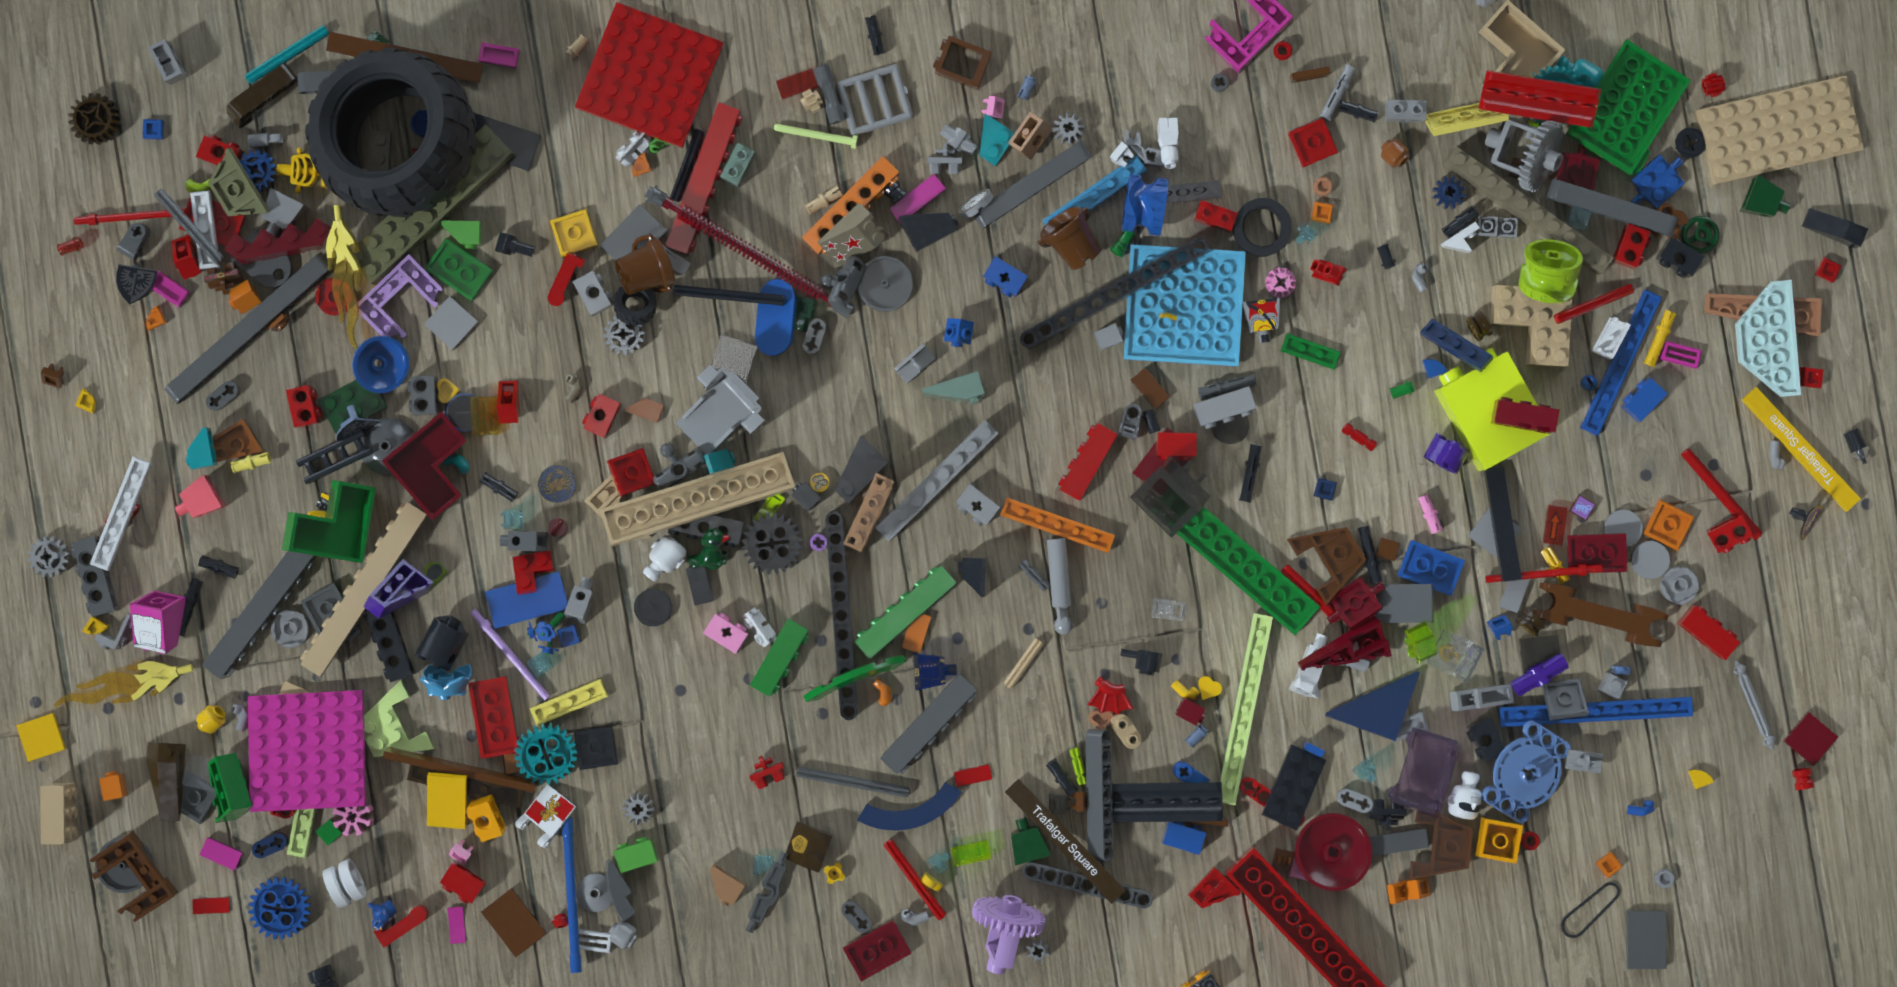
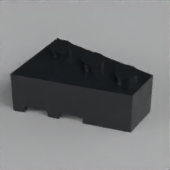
M860 436L835 491L850 504L873 480L875 474H879L889 462Z

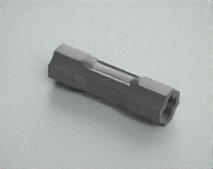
M829 64L813 69L817 84L824 98L825 110L830 125L845 121L842 106L838 102Z

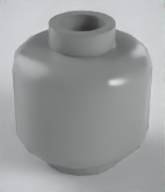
M620 921L618 924L615 922L609 930L611 933L610 941L621 949L631 948L638 938L637 929L626 921Z

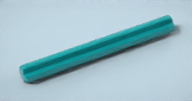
M324 25L320 26L245 74L246 80L250 84L254 83L328 36L329 31Z

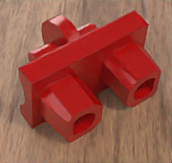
M1321 259L1319 261L1314 260L1310 267V270L1313 271V278L1336 286L1340 285V281L1343 280L1342 275L1347 271L1343 266Z
M761 755L758 757L760 762L754 764L755 770L763 768V770L749 776L751 782L754 781L760 790L768 786L765 778L768 774H772L775 783L785 779L783 762L767 767V765L773 763L771 757L765 760Z

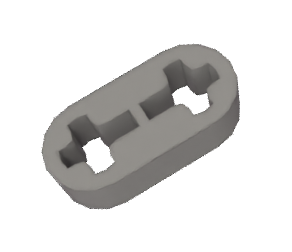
M1346 788L1339 790L1337 793V801L1345 807L1361 813H1367L1373 807L1372 800L1361 793ZM1349 792L1348 796L1354 799L1353 801L1346 800L1344 803L1341 795ZM1366 799V803L1369 805L1361 809V805L1357 804L1356 800L1363 801Z

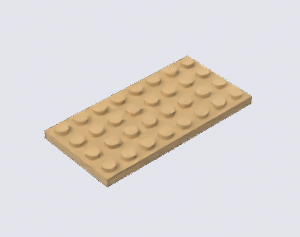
M1846 76L1696 110L1699 128L1705 140V153L1713 185L1864 150Z

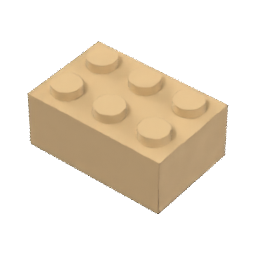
M51 783L40 786L41 844H66L75 841V837L78 835V828L75 826V818L78 815L75 799H77L78 790L75 787V783Z

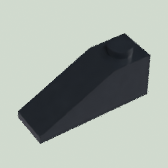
M1811 208L1808 209L1802 223V227L1854 249L1861 247L1868 228L1852 221Z

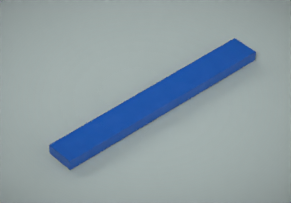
M1646 289L1643 290L1628 322L1631 326L1614 358L1611 359L1580 429L1595 436L1599 435L1661 302V296Z

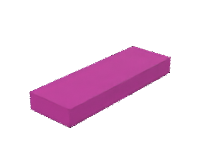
M933 174L889 208V210L901 224L898 219L900 216L914 215L946 190V188L936 175Z

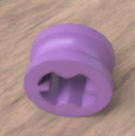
M822 534L814 535L810 540L812 549L815 551L824 550L827 546V538ZM816 537L824 540V545H821V548H817V545L813 544V541H816Z

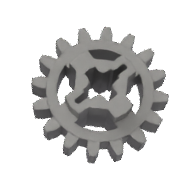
M613 316L614 322L612 323L608 320L609 328L604 327L607 334L603 335V338H608L605 345H612L610 351L617 349V355H620L621 351H623L625 356L628 355V351L634 354L635 347L641 348L639 342L645 341L641 338L642 335H645V332L640 331L643 325L634 326L636 330H630L625 322ZM619 324V328L612 332L613 328ZM623 330L630 333L629 336L625 337V340L616 335L622 334ZM636 338L635 342L629 346V342ZM613 339L619 340L621 347L617 346L613 342Z
M44 536L43 541L36 539L37 545H30L33 551L27 552L31 555V558L27 559V561L33 563L30 569L36 568L35 574L42 572V577H47L49 574V577L53 578L55 573L57 575L62 574L61 569H68L65 563L71 562L67 559V556L71 555V553L65 551L68 545L62 546L63 540L59 539L56 542V537L52 536L49 539L48 536ZM54 546H56L60 552L56 551L54 549ZM51 554L52 558L47 559L46 556Z

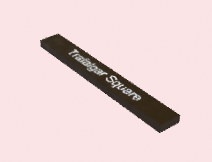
M1019 779L1005 791L1008 797L1111 904L1126 891Z

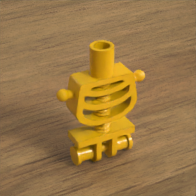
M298 147L296 150L298 155L291 157V164H277L276 169L277 175L291 176L290 183L297 186L295 189L297 194L301 192V187H312L320 175L314 165L309 167L307 159L311 160L310 155L302 154L303 150L301 147ZM309 175H312L310 181L307 182V181H308V178H309ZM321 178V187L327 188Z

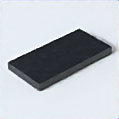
M474 113L477 126L475 134L485 124L489 126L515 154L506 164L529 171L541 135Z

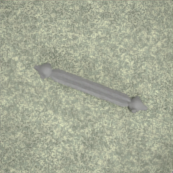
M1736 660L1733 672L1739 675V683L1760 734L1764 737L1763 745L1774 750L1776 738L1770 735L1771 730L1751 681L1745 673L1746 666Z

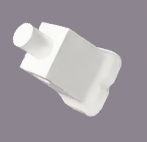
M1317 633L1313 645L1310 644L1306 647L1302 659L1325 646L1328 637ZM1323 666L1318 669L1316 667L1306 668L1305 671H1302L1299 667L1289 690L1307 697L1320 699L1321 694L1318 690V680Z

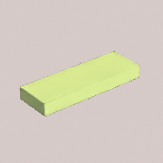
M317 809L295 810L287 850L288 855L307 858Z

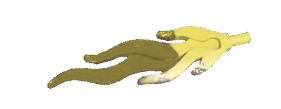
M340 204L334 205L335 221H333L326 242L328 270H333L335 266L332 292L339 312V323L344 322L346 317L344 295L348 307L346 332L354 349H357L354 330L359 315V306L354 293L353 279L355 290L361 291L362 271L359 261L354 254L359 252V246L346 220H343L342 206Z
M157 661L127 665L125 667L127 670L143 669L147 670L145 674L105 673L86 684L76 685L77 688L88 689L99 684H105L106 686L102 689L87 694L65 695L54 704V707L68 701L95 704L116 694L129 695L124 698L114 699L112 703H128L142 697L153 686L155 688L149 693V696H155L164 691L181 674L194 671V667L192 664L181 667L170 666Z

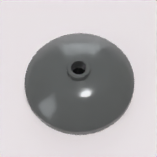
M382 418L378 419L380 420L378 424L365 431L366 436L361 438L365 448L371 446L374 450L373 454L362 460L375 473L393 475L381 460L410 437L413 431L407 424L398 419ZM384 443H388L389 445L388 449L384 450L382 447Z

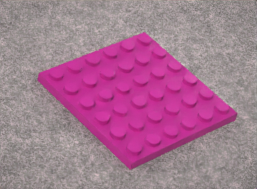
M363 690L248 696L249 792L252 804L250 812L366 806Z

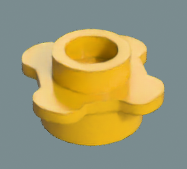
M837 862L833 866L827 865L824 867L829 884L845 879L841 863Z

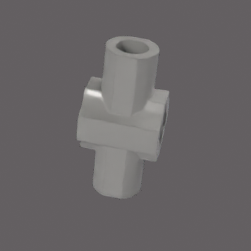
M946 124L940 132V135L948 140L947 144L959 153L962 150L971 156L977 148V145L969 140L971 136L958 127L955 130Z

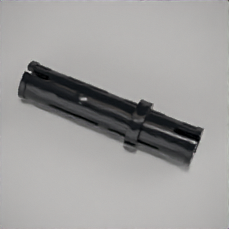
M1250 444L1248 460L1245 461L1246 470L1240 501L1251 503L1258 467H1260L1259 459L1262 446Z
M1370 525L1357 528L1364 557L1366 558V564L1364 565L1368 570L1370 584L1382 582L1379 570L1380 561L1377 560Z
M191 578L187 593L184 594L186 602L180 636H185L194 606L199 601L200 589L204 583L196 578Z

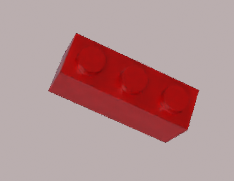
M1691 605L1677 624L1718 658L1727 660L1740 644V641L1736 639L1738 636L1728 629L1726 631L1722 628L1723 624L1714 617L1711 619L1706 615L1708 612L1700 605Z

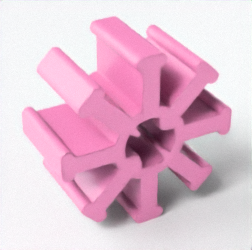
M372 805L366 806L363 810L360 807H345L346 810L334 808L333 814L343 816L342 820L333 822L334 827L338 828L343 823L347 824L345 831L342 833L345 836L352 834L353 826L357 836L366 832L361 823L370 826L374 821L373 818L369 819L363 816L364 813L374 810ZM354 813L357 814L355 821L350 819V816Z

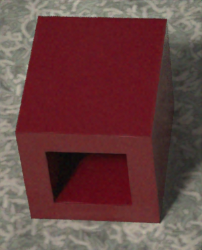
M1183 697L1175 715L1196 726L1198 723H1202L1206 713H1204L1205 708Z

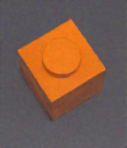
M248 279L228 291L230 305L234 310L238 309L241 314L262 303L258 292Z
M117 771L105 773V777L99 778L103 801L128 796L124 773L117 774Z

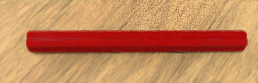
M1690 448L1684 450L1681 453L1682 458L1733 516L1741 512L1743 513L1753 531L1754 536H1752V539H1759L1763 533L1694 452Z

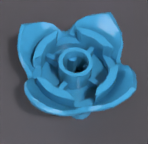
M470 664L456 668L452 673H447L442 668L437 669L427 665L420 681L425 685L429 696H439L440 700H448L453 695L460 696L466 694V687L472 675V668Z

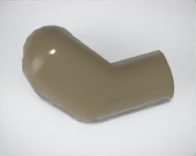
M569 374L566 377V382H568L570 391L565 399L573 403L581 392L582 387L579 377L575 374Z

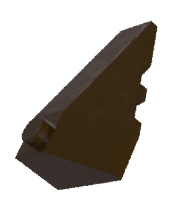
M148 742L146 762L160 820L180 821L186 744Z

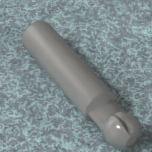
M1066 539L1047 540L1052 607L1057 609V619L1054 622V627L1059 634H1068L1073 629V623L1068 617L1071 596Z

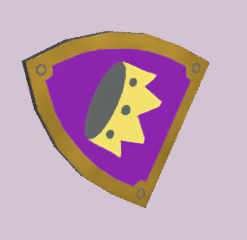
M1820 504L1815 505L1807 514L1805 510H1797L1794 507L1789 512L1790 515L1804 521L1800 533L1802 541L1823 509Z

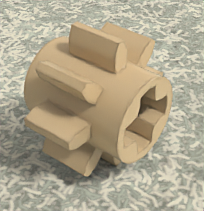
M808 89L802 93L804 97L800 101L806 112L811 110L814 114L821 110L819 105L823 101L817 90L812 92Z

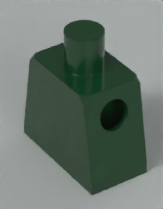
M1757 175L1751 181L1740 212L1771 218L1776 215L1777 211L1787 214L1791 204L1782 200L1784 190Z
M1026 817L1015 820L1018 831L1011 833L1015 866L1050 856L1049 849L1038 827H1029Z

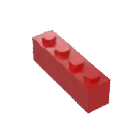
M1099 423L1096 426L1092 425L1086 434L1089 436L1087 442L1082 441L1077 450L1080 453L1077 459L1073 458L1067 467L1070 469L1068 475H1063L1058 483L1061 486L1060 491L1077 501L1081 500L1118 435Z

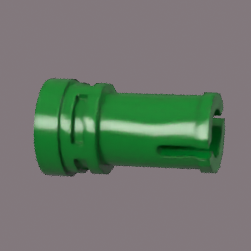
M1123 231L1118 241L1110 248V251L1123 258L1127 246L1133 236H1135V233Z

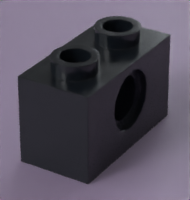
M1670 237L1665 241L1655 259L1660 261L1659 264L1667 269L1671 267L1676 270L1675 273L1678 276L1690 278L1695 274L1705 256L1675 238ZM1677 254L1682 256V264H1678L1675 261Z
M1487 716L1466 726L1468 729L1466 734L1470 742L1474 741L1477 747L1475 752L1479 760L1483 759V761L1488 762L1498 757L1505 748L1491 717ZM1484 735H1488L1490 739L1487 745H1482L1481 738Z

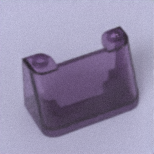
M1413 727L1412 731L1408 732L1405 742L1408 743L1409 749L1398 783L1394 787H1390L1388 797L1392 803L1438 819L1459 756L1460 744L1457 740Z

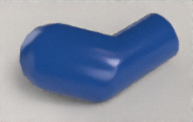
M1645 800L1642 807L1628 805L1627 814L1635 816L1648 815L1654 812L1655 802Z

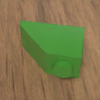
M441 220V225L461 245L465 246V249H477V246H482V222Z

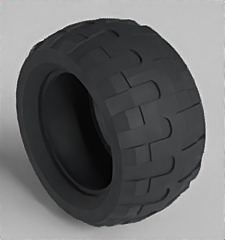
M383 48L382 51L378 52L372 50L358 53L356 58L340 63L328 78L325 77L318 87L320 90L315 99L311 100L308 108L310 115L309 123L305 126V136L310 147L308 150L310 158L328 189L352 207L372 215L413 216L415 212H426L437 206V202L444 197L449 198L457 190L456 186L462 177L466 178L469 173L471 156L476 153L477 148L475 136L477 126L472 107L467 101L468 98L464 89L455 78L442 66L424 55L397 48ZM416 96L423 98L427 109L428 124L424 140L415 154L400 166L390 170H364L357 155V138L360 128L369 113L384 101L394 97Z

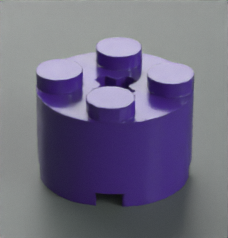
M1436 433L1425 452L1424 458L1451 473L1458 474L1470 450L1462 447L1458 442L1454 440L1449 441L1446 437Z

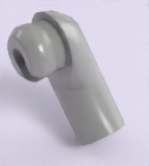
M1425 263L1417 264L1412 274V280L1419 293L1428 288L1423 280L1425 273L1428 271V266Z
M904 909L901 912L902 920L912 926L930 920L927 911L916 914L909 909Z

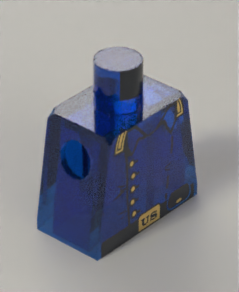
M913 654L915 691L946 684V676L957 675L956 664H945L944 656Z

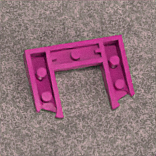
M1246 0L1263 20L1239 44L1213 19L1210 21L1209 26L1213 27L1210 37L1205 36V40L1238 74L1252 62V59L1278 33L1280 34L1293 21V16L1276 0Z

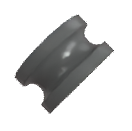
M1216 74L1213 76L1211 88L1214 91L1223 92L1227 88L1229 81L1226 75ZM1216 79H1217V80L1223 79V80H1224V81H1223V84H1225V85H1224V86L1220 85L1219 87H1217V86H1216V83H1217V82H1214V81H1215Z

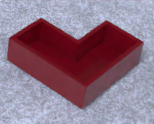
M440 411L381 461L430 519L433 520L462 496L437 465L467 441L443 412Z

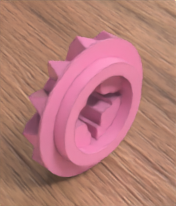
M1278 267L1268 273L1265 286L1272 296L1284 298L1294 291L1296 279L1290 270ZM1276 276L1280 279L1287 277L1284 282L1285 288L1282 286L1274 287L1278 282Z

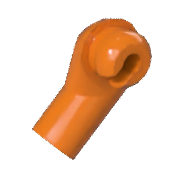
M878 677L873 683L880 690L878 702L881 706H887L892 701V690L890 686Z

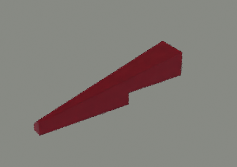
M1373 616L1300 660L1298 665L1302 671H1305L1306 668L1311 667L1318 669L1324 665L1331 664L1332 666L1359 662L1361 659L1369 658L1374 660L1376 657H1390L1392 655L1389 641L1384 636L1382 623Z

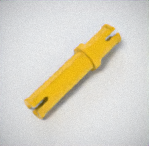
M1669 310L1664 311L1660 325L1656 327L1657 332L1643 364H1648V366L1655 368L1668 334L1671 333L1670 328L1677 315L1676 313H1671L1672 311Z

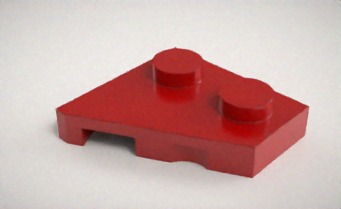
M1213 867L1188 893V896L1201 908H1205L1213 903L1222 902L1229 897L1238 896L1241 892Z

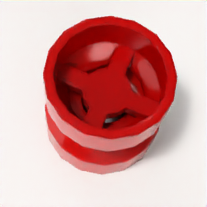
M1810 767L1792 770V775L1796 778L1795 790H1806L1815 787L1814 781L1810 777L1812 775Z

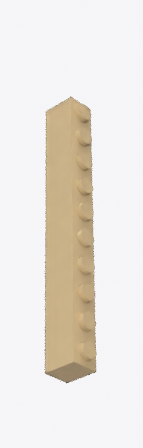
M409 502L405 505L401 504L396 512L398 517L395 521L391 520L386 527L388 532L384 537L380 536L375 544L377 546L374 553L370 552L364 562L367 564L363 570L361 568L358 569L354 575L356 580L353 585L349 584L343 592L345 597L342 602L337 601L332 609L334 614L331 618L327 617L322 624L324 629L320 634L316 633L311 643L313 646L310 650L306 649L300 657L303 660L300 665L319 677L323 676L365 612L366 608L363 606L369 595L390 574L428 515Z

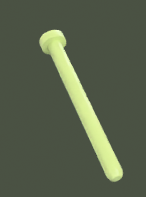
M775 124L774 130L778 132L851 145L853 149L857 147V135L846 137L782 124Z

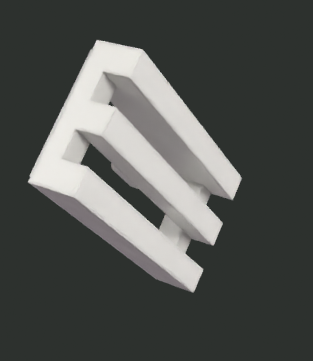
M579 929V934L608 937V940L579 937V941L607 945V948L579 945L580 950L611 953V933Z

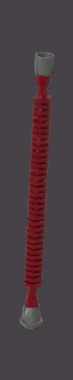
M657 185L654 188L649 187L645 194V197H647L646 202H651L660 208L662 206L667 210L671 209L679 214L678 219L682 216L683 222L685 219H687V224L691 221L690 226L693 227L696 224L695 229L698 226L700 227L698 231L701 232L704 229V234L708 231L707 236L710 237L713 234L712 239L718 237L716 239L717 242L720 239L722 240L720 244L723 245L725 241V247L730 244V250L732 247H735L733 251L736 252L738 249L737 254L740 255L743 252L742 257L747 255V260L751 257V262L755 259L756 262L754 264L757 265L760 262L759 267L765 265L763 269L766 270L768 267L767 272L770 273L772 269V275L777 272L776 277L782 275L780 279L783 280L785 277L784 282L787 283L790 280L789 285L794 283V288L798 285V290L802 287L801 292L804 293L807 290L806 295L811 293V298L815 295L814 300L817 301L820 298L831 307L828 302L829 294L823 291V286L819 289L820 285L817 284L815 287L816 282L813 281L810 284L811 279L805 281L807 277L804 276L802 279L803 274L801 273L798 277L797 274L799 272L796 271L793 274L794 269L788 271L790 267L787 266L785 269L786 264L784 263L780 266L781 261L776 263V258L771 261L772 256L768 259L769 254L766 253L763 256L764 251L758 253L760 249L757 248L755 251L754 245L751 249L750 243L746 246L747 241L741 243L743 239L740 238L738 241L739 236L737 235L733 238L734 233L729 236V230L724 233L726 230L724 227L721 231L720 228L722 226L719 225L716 228L717 223L711 225L713 221L710 220L708 223L707 217L705 220H703V215L699 218L700 213L697 212L694 215L696 211L693 210L691 213L690 207L686 210L687 205H684L683 208L673 202V199L668 197V194L658 189ZM849 302L845 309H833V311L847 318L854 305Z

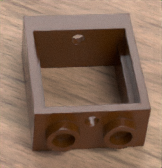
M949 35L948 39H943L940 50H942L940 58L936 57L933 65L935 74L978 90L992 52ZM951 44L982 55L973 80L942 69Z

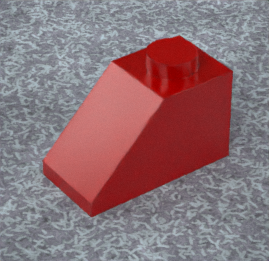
M187 234L172 240L174 264L183 279L186 280L201 274L202 270L199 269L198 254L190 235Z
M518 380L499 381L496 404L499 424L519 423Z

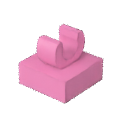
M989 96V99H984L983 102L988 104L987 110H982L981 112L993 118L1002 119L1005 100L997 96Z
M461 840L459 845L455 843L449 853V856L463 866L468 862L473 850L472 845L467 850L462 847L465 840Z

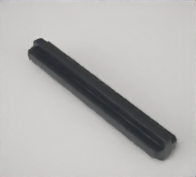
M695 129L670 195V198L675 202H680L704 137V132L699 129Z

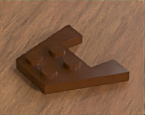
M1347 527L1287 539L1296 556L1313 547L1327 569L1332 580L1316 588L1325 605L1332 600L1366 561Z
M1417 803L1415 823L1434 825L1430 863L1410 861L1408 880L1468 869L1473 829Z

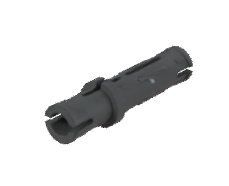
M1254 374L1225 382L1219 383L1217 381L1212 385L1198 388L1200 400L1212 396H1220L1248 386H1256V379Z

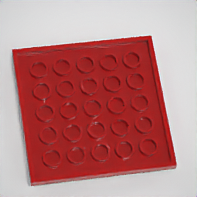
M616 2L575 104V109L639 133H645V135L683 149L724 42Z

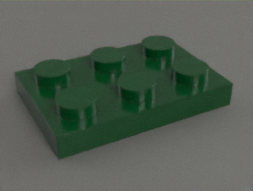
M357 380L318 399L335 434L341 428V423L350 418L347 407L350 405L355 406L358 417L361 419H367L388 408L381 393H374L363 388Z

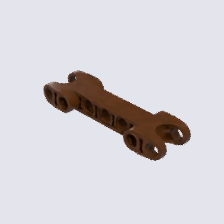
M1540 582L1539 588L1548 592L1553 599L1550 608L1546 610H1533V614L1540 619L1567 626L1569 617L1626 631V642L1661 647L1662 641L1650 635L1649 626L1655 620L1668 621V614L1638 604H1634L1631 613L1574 598L1575 588Z

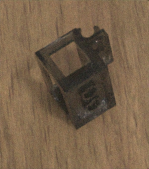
M1169 456L1135 490L1130 498L1172 538L1203 508L1211 496L1199 485L1207 476L1205 473L1195 481L1185 471L1193 463L1191 459L1181 467Z

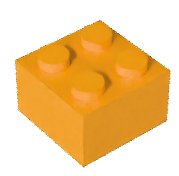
M1481 817L1474 855L1517 864L1523 825Z

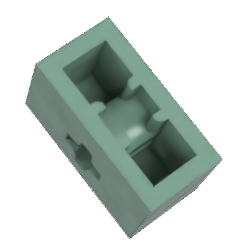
M737 142L720 176L721 179L739 188L756 155L755 151Z

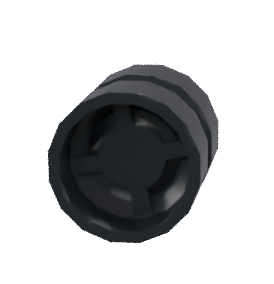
M331 964L307 973L311 984H315L314 987H339L337 980L332 979L334 971Z

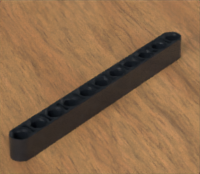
M1201 238L1194 239L1029 328L1020 336L1022 345L1028 349L1035 348L1204 257L1208 252L1206 241ZM1198 243L1205 246L1204 251L1201 253L1194 251V246ZM1181 252L1188 255L1187 260L1184 262L1177 260V255ZM1162 262L1170 263V269L1168 271H1162L1160 269V265ZM1144 272H1153V278L1151 280H1144ZM1129 280L1136 281V287L1132 290L1126 288V283ZM1112 289L1119 291V296L1115 299L1109 297V292ZM1096 298L1102 300V305L1099 308L1092 306V301ZM1079 307L1085 309V314L1082 317L1075 315V311ZM1067 317V325L1060 326L1058 324L1059 318ZM1046 325L1051 327L1049 335H1043L1041 332L1042 328ZM1027 335L1034 336V342L1030 345L1024 341Z
M831 511L826 515L825 523L838 677L841 675L843 668L846 667L854 670L855 665L845 544H843L845 541L843 516L839 512ZM832 514H837L840 518L837 525H832L829 522V517ZM838 533L841 536L839 544L831 542L832 534ZM836 552L841 553L843 557L842 561L838 564L832 561V555ZM838 571L844 574V580L840 583L835 582L833 578L834 574ZM837 591L845 593L844 601L839 602L835 599ZM839 610H844L847 613V618L844 621H840L836 617V613ZM845 629L848 631L849 635L846 640H841L838 637L839 630ZM846 648L850 651L848 659L840 657L839 651ZM856 681L838 689L840 714L845 720L854 719L858 713ZM844 687H850L853 690L851 697H845L842 694ZM846 706L853 707L854 715L846 716L844 708Z

